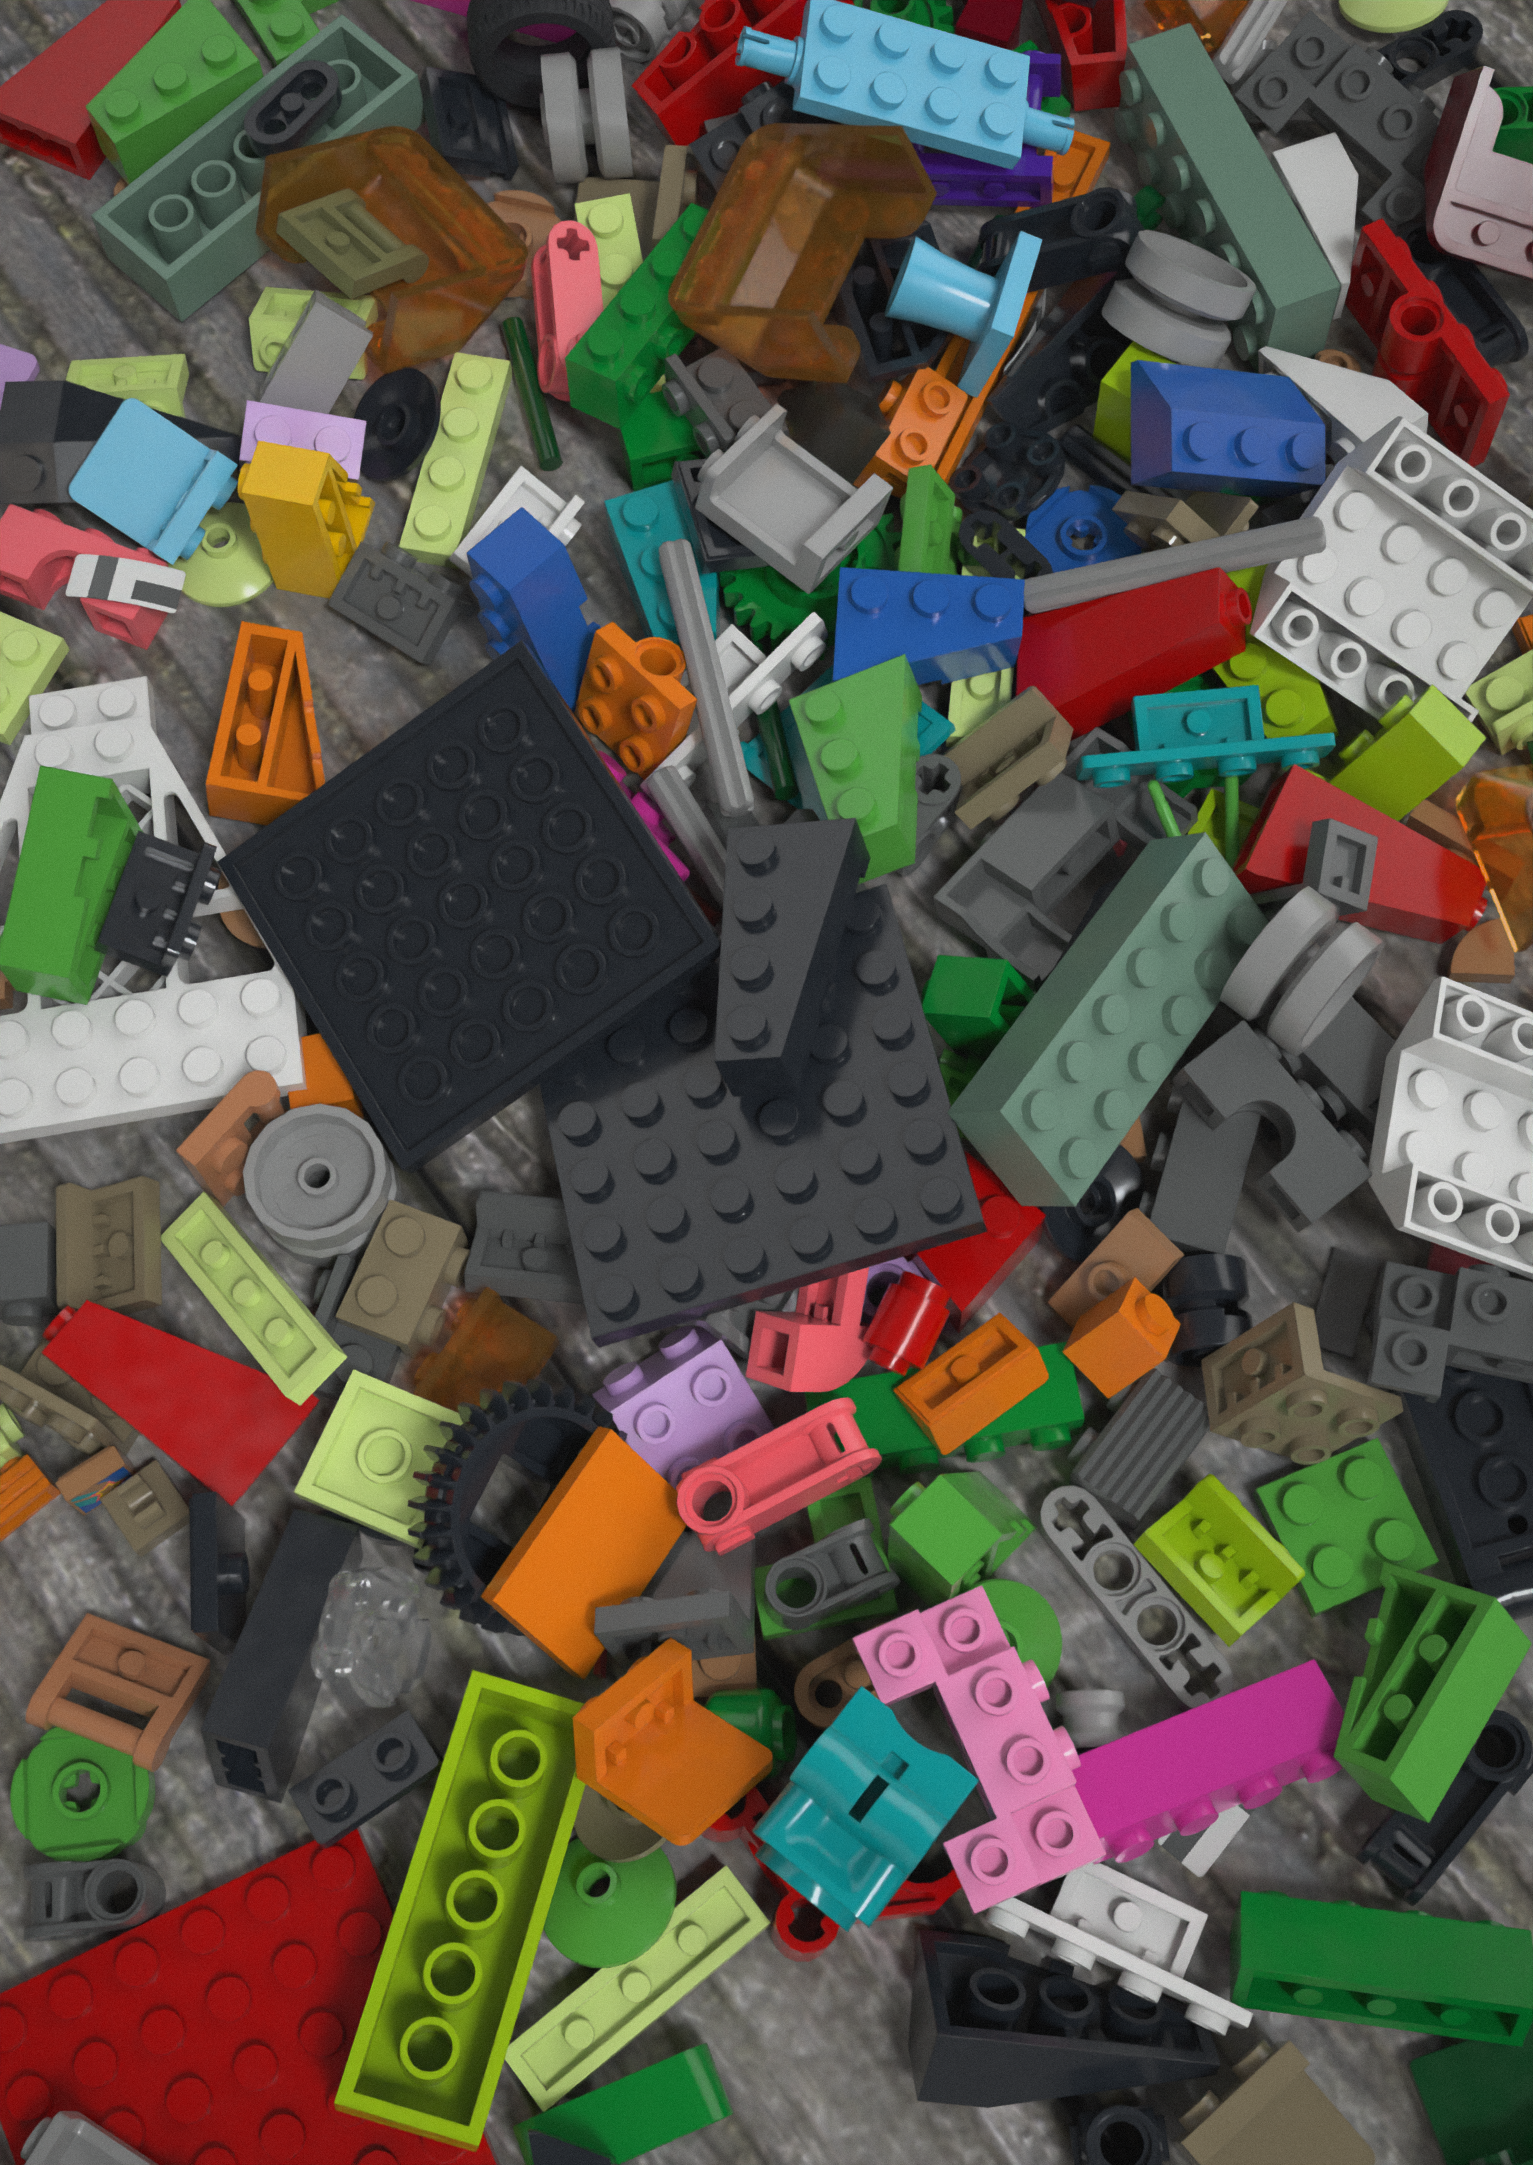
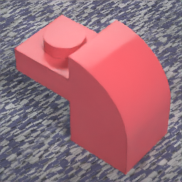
M869 1267L799 1288L796 1312L756 1311L746 1377L789 1392H827L849 1382L864 1366L873 1349L862 1341L870 1324L861 1322Z

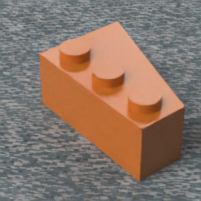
M241 621L206 779L209 816L267 826L325 784L303 633Z

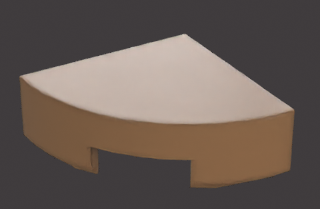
M1512 917L1489 920L1469 931L1458 944L1450 960L1447 978L1456 982L1510 984L1515 976Z

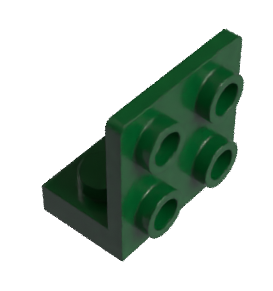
M1533 2021L1522 2047L1468 2039L1409 2060L1407 2068L1444 2165H1533Z

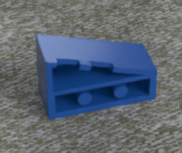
M521 507L467 552L473 578L469 585L478 598L480 612L477 614V617L486 631L488 642L485 644V648L492 660H495L522 640L531 648L574 714L594 633L601 627L594 621L587 626L579 608L588 598L565 545L528 511Z
M840 567L832 682L904 654L918 685L940 680L941 684L1015 667L1022 639L1025 579Z

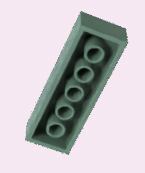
M341 14L91 215L108 259L178 320L183 322L283 240L276 233L279 213L345 189L426 122L418 75ZM308 60H317L330 65L337 73L342 91V103L339 109L294 154L281 159H268L255 153L250 146L244 127V118L250 107L292 66Z
M1191 23L1128 44L1124 71L1119 75L1121 97L1119 110H1116L1114 113L1116 132L1123 144L1129 143L1137 157L1138 170L1145 185H1152L1153 188L1166 198L1165 203L1161 206V211L1170 229L1176 228L1182 240L1207 250L1232 264L1256 284V292L1243 318L1227 321L1233 331V341L1238 355L1244 361L1249 360L1255 373L1258 374V350L1265 346L1315 360V355L1324 350L1341 285Z
M1206 832L1150 840L947 1112L1021 1206L1075 1207L1219 1004L1223 988L1232 972L1257 936L1269 923Z

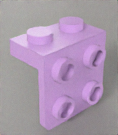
M689 1325L673 1331L659 1343L660 1351L640 1364L633 1361L619 1366L604 1378L602 1382L604 1387L592 1394L600 1409H605L613 1414L611 1424L619 1431H624L628 1434L625 1442L674 1489L682 1480V1473L713 1457L719 1459L775 1429L722 1339L716 1338L700 1326L693 1328V1326Z

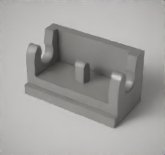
M315 289L259 389V402L329 414L373 337V332L365 327L367 322Z

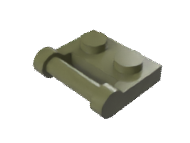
M350 188L279 213L276 233L350 299L401 279L407 283H414L424 275L429 266V257L414 244L406 245L366 210L364 199Z

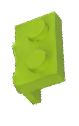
M1208 1474L1200 1480L1182 1501L1148 1528L1133 1544L1228 1647L1233 1645L1305 1577L1304 1569L1291 1557L1288 1550L1276 1541L1248 1512L1237 1496L1227 1490L1212 1474Z

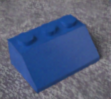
M1143 360L1131 362V485L1283 499L1319 488L1325 482V424L1289 377Z

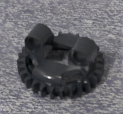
M528 1379L526 1385L510 1380L503 1381L502 1393L493 1389H481V1408L466 1402L458 1404L459 1415L463 1424L460 1426L450 1422H440L438 1426L447 1442L443 1448L425 1445L423 1451L434 1461L432 1470L414 1471L413 1474L415 1480L422 1485H426L425 1496L408 1500V1507L424 1512V1521L410 1527L408 1535L425 1539L421 1549L416 1547L414 1549L413 1564L415 1569L427 1576L424 1581L426 1587L443 1590L444 1593L439 1603L443 1607L460 1610V1620L474 1625L479 1624L481 1629L490 1632H507L516 1636L525 1635L481 1597L514 1548L470 1522V1517L499 1460L531 1480L550 1485L537 1512L538 1514L577 1458L580 1449H583L598 1426L612 1429L624 1442L628 1435L624 1431L609 1427L613 1420V1414L605 1409L595 1408V1398L586 1394L576 1393L573 1388L564 1384L553 1382L549 1384L536 1379Z

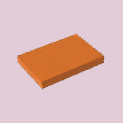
M598 1426L481 1597L571 1676L585 1680L605 1649L604 1645L594 1634L596 1608L620 1605L627 1598L640 1597L687 1526L679 1514L677 1506L678 1493L676 1489L612 1429Z

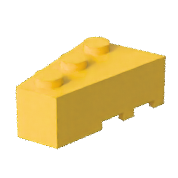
M258 440L251 463H245L241 468L238 478V496L245 502L250 516L251 530L257 534L262 548L263 562L268 564L277 589L330 599L360 542L364 541L376 502L372 498L361 496L362 487L359 484L347 482V471L330 453Z

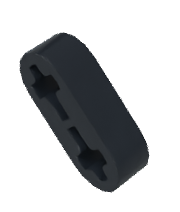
M977 511L968 515L961 523L956 546L957 555L962 564L974 576L1015 579V575H1017L1021 579H1028L1031 576L1037 577L1053 573L1052 566L1048 560L1013 525L998 513ZM974 536L983 541L993 537L995 539L994 549L986 543L978 547L974 546ZM1023 608V613L1029 612Z

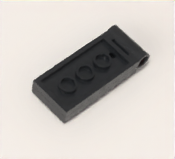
M1374 1307L1364 1321L1372 1344ZM1445 1365L1441 1396L1436 1403L1426 1402L1425 1396L1388 1389L1389 1393L1401 1397L1403 1412L1397 1415L1456 1585L1496 1597L1514 1621L1533 1616V1384ZM1507 1522L1513 1523L1518 1528L1519 1534L1510 1531Z

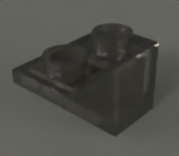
M832 377L784 390L777 399L778 404L787 410L785 422L793 441L851 485L891 434L877 400Z

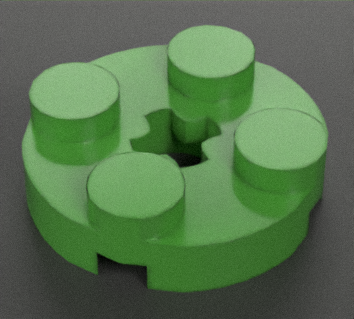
M55 1727L39 1739L42 1742L31 1751L27 1759L23 1758L14 1773L11 1785L10 1803L16 1827L25 1839L30 1840L33 1846L46 1856L59 1862L108 1860L116 1856L124 1848L134 1845L142 1838L146 1830V1821L153 1809L156 1785L154 1772L133 1765V1756ZM89 1773L91 1782L100 1785V1795L92 1800L90 1809L81 1812L78 1803L67 1801V1789L77 1787L79 1775Z

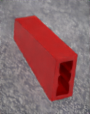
M107 0L0 86V143L90 180L106 156L101 150L85 106L181 8L180 0Z
M1220 567L1024 617L1022 639L1018 652L1016 697L1030 686L1037 687L1073 728L1071 742L1092 731L1095 727H1099L1130 711L1131 700L1134 696L1163 694L1246 651V625H1249L1252 620V607L1249 596L1242 587L1238 588Z
M1295 764L1270 786L1232 867L1233 872L1249 894L1302 884L1312 822L1328 818L1334 819L1378 837L1367 911L1339 916V920L1350 923L1357 921L1363 926L1437 944H1443L1460 931L1465 930L1469 932L1476 926L1487 906L1488 900L1482 897V894L1491 875L1486 870Z
M86 1300L78 1311H75L69 1305L66 1306L42 1335L49 1344L41 1353L49 1362L210 1492H217L232 1507L236 1505L320 1402L318 1398L311 1394L300 1406L285 1397L269 1375L89 1300Z

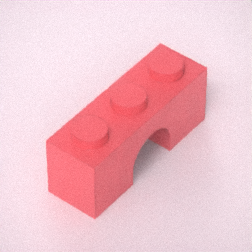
M9 504L0 519V594L41 610H45L54 593L69 582L75 558L79 554L126 558L169 567L164 559L149 549L139 547L135 551L116 544L109 536L93 528H86L84 531L64 524L58 517L43 509L37 508L32 512ZM84 597L80 599L96 631L145 650L150 646L168 614L164 611L122 602Z

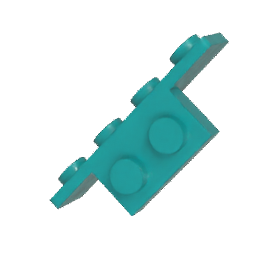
M1259 685L1134 696L1131 700V711L1136 751L1082 756L1076 766V776L1078 781L1093 780L1094 788H1114L1130 784L1131 776L1155 774L1156 781L1168 783L1193 778V770L1218 768L1219 776L1222 777L1251 774L1257 771L1256 764L1281 762V769L1287 771L1293 764L1305 770L1319 766V758L1326 757L1336 746L1334 733L1265 739Z

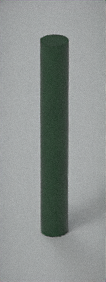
M510 317L502 322L501 328L540 468L543 471H554L562 466L563 461L545 397L539 386L531 347L523 320L519 317Z
M752 642L766 656L764 646L759 642ZM776 700L765 712L758 715L755 713L775 797L778 800H790L798 795L799 789Z

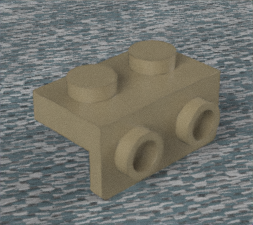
M1028 687L943 754V756L950 758L959 768L963 788L955 813L970 830L987 817L993 822L1001 819L1018 803L1020 799L1019 793L1034 782L1039 786L1046 785L1067 765L1066 755L1073 728L1037 687Z
M140 1176L95 1190H89L73 1183L57 1186L55 1287L58 1308L63 1310L69 1305L75 1311H78L84 1302L89 1300L122 1315H127L161 1306L159 1182L145 1176Z
M390 1199L335 1316L338 1322L354 1330L401 1348L405 1356L418 1360L424 1346L432 1347L442 1332L446 1320V1310L442 1309V1306L451 1286L459 1288L465 1280L464 1273L470 1250H468L469 1242L462 1226Z

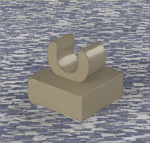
M156 1459L100 1498L133 1550L141 1557L190 1523L189 1504L164 1467Z

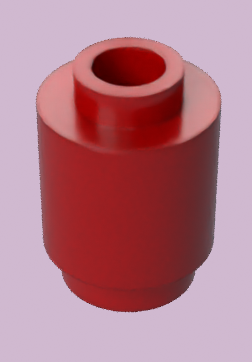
M903 1271L897 1284H889L862 1339L865 1344L873 1348L868 1359L905 1377L910 1366L923 1371L951 1313L945 1307L952 1294L943 1287L921 1276Z

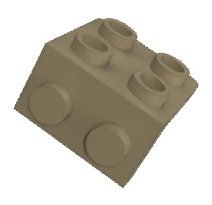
M665 145L660 181L606 180L605 178L587 177L584 182L579 183L576 203L630 193L642 259L644 261L690 203L698 204L699 173L689 170L688 146ZM575 210L574 220H573V221L578 222V221H577L576 210Z
M1262 2039L1254 2045L1231 2068L1238 2076V2079L1217 2098L1211 2090H1208L1182 2113L1178 2121L1185 2129L1172 2141L1191 2165L1375 2164V2154L1371 2147L1306 2074L1304 2069L1310 2063L1290 2040L1276 2042L1270 2047Z

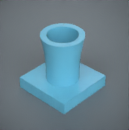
M1020 231L995 277H992L943 254L917 236H914L891 290L885 310V317L920 323L970 340L957 387L966 392V394L977 398L1014 337L1042 239Z

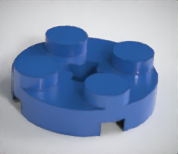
M1089 485V491L1077 490L1069 492L1070 486L1058 488L1037 510L1031 512L1027 518L1025 538L1048 560L1052 566L1053 573L1141 554V547L1134 543L1123 531L1127 523L1112 511L1121 495L1103 486ZM1088 533L1095 537L1093 549L1090 550L1074 548L1072 546L1073 541L1070 538L1073 534L1083 538Z

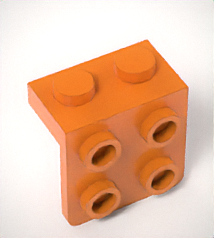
M671 1637L648 1656L636 1660L623 1677L601 1695L592 1697L585 1702L579 1712L572 1718L577 1779L678 1846L692 1843L766 1777L773 1768V1755L767 1747L693 1700L692 1651Z

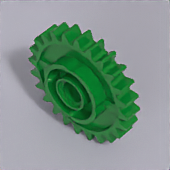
M892 513L882 515L879 524L810 594H807L772 566L719 572L720 586L725 587L723 589L724 604L726 607H735L734 618L737 626L751 623L750 634L753 642L767 635L771 636V652L811 613L815 612L824 621L828 633L827 638L823 641L826 647L819 657V660H824L827 648L834 646L840 567L896 571L894 557L896 549L901 546L902 532H894V516Z

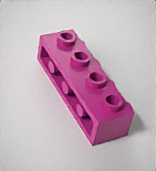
M1315 1659L1078 1755L1081 1767L1072 1770L1077 1781L1075 1787L1106 1852L1103 1858L1093 1862V1864H1098L1114 1857L1117 1863L1131 1861L1149 1851L1153 1847V1840L1177 1830L1182 1836L1198 1833L1212 1825L1218 1819V1813L1239 1804H1243L1245 1809L1260 1807L1275 1799L1282 1792V1787L1304 1777L1309 1783H1316L1340 1771L1343 1767L1334 1758V1752L1345 1712Z

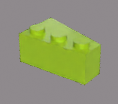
M1268 564L1227 572L1226 574L1237 587H1242L1247 592L1252 607V620L1249 625H1246V651L1211 668L1214 676L1224 688L1259 685L1265 739L1334 733L1335 738L1338 737L1339 732L1322 682L1250 634L1265 569Z

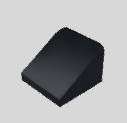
M540 2129L528 2130L534 2165H617L616 2157Z

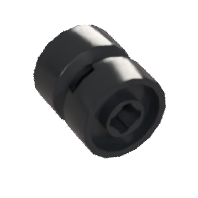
M1199 1254L1182 1257L1161 1280L1162 1299L1168 1304L1171 1311L1174 1312V1317L1181 1323L1168 1353L1169 1361L1173 1364L1202 1367L1201 1360L1253 1328L1252 1316L1247 1311L1241 1309V1306L1250 1297L1246 1261L1241 1257L1229 1254Z

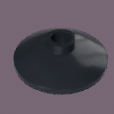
M410 367L397 368L387 372L370 386L356 409L353 419L366 421L360 471L372 479L392 481L405 476L423 460L433 444L439 427L441 404L434 382L423 372Z
M1118 1145L1082 1196V1207L1080 1206V1200L1075 1207L1038 1206V1209L1046 1214L1042 1226L1048 1239L1058 1252L1067 1259L1077 1264H1082L1129 1211L1136 1208L1139 1209L1146 1186L1141 1170L1132 1155L1122 1145Z

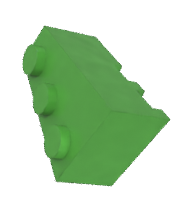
M188 0L85 107L102 152L129 185L264 76L259 59L210 0Z

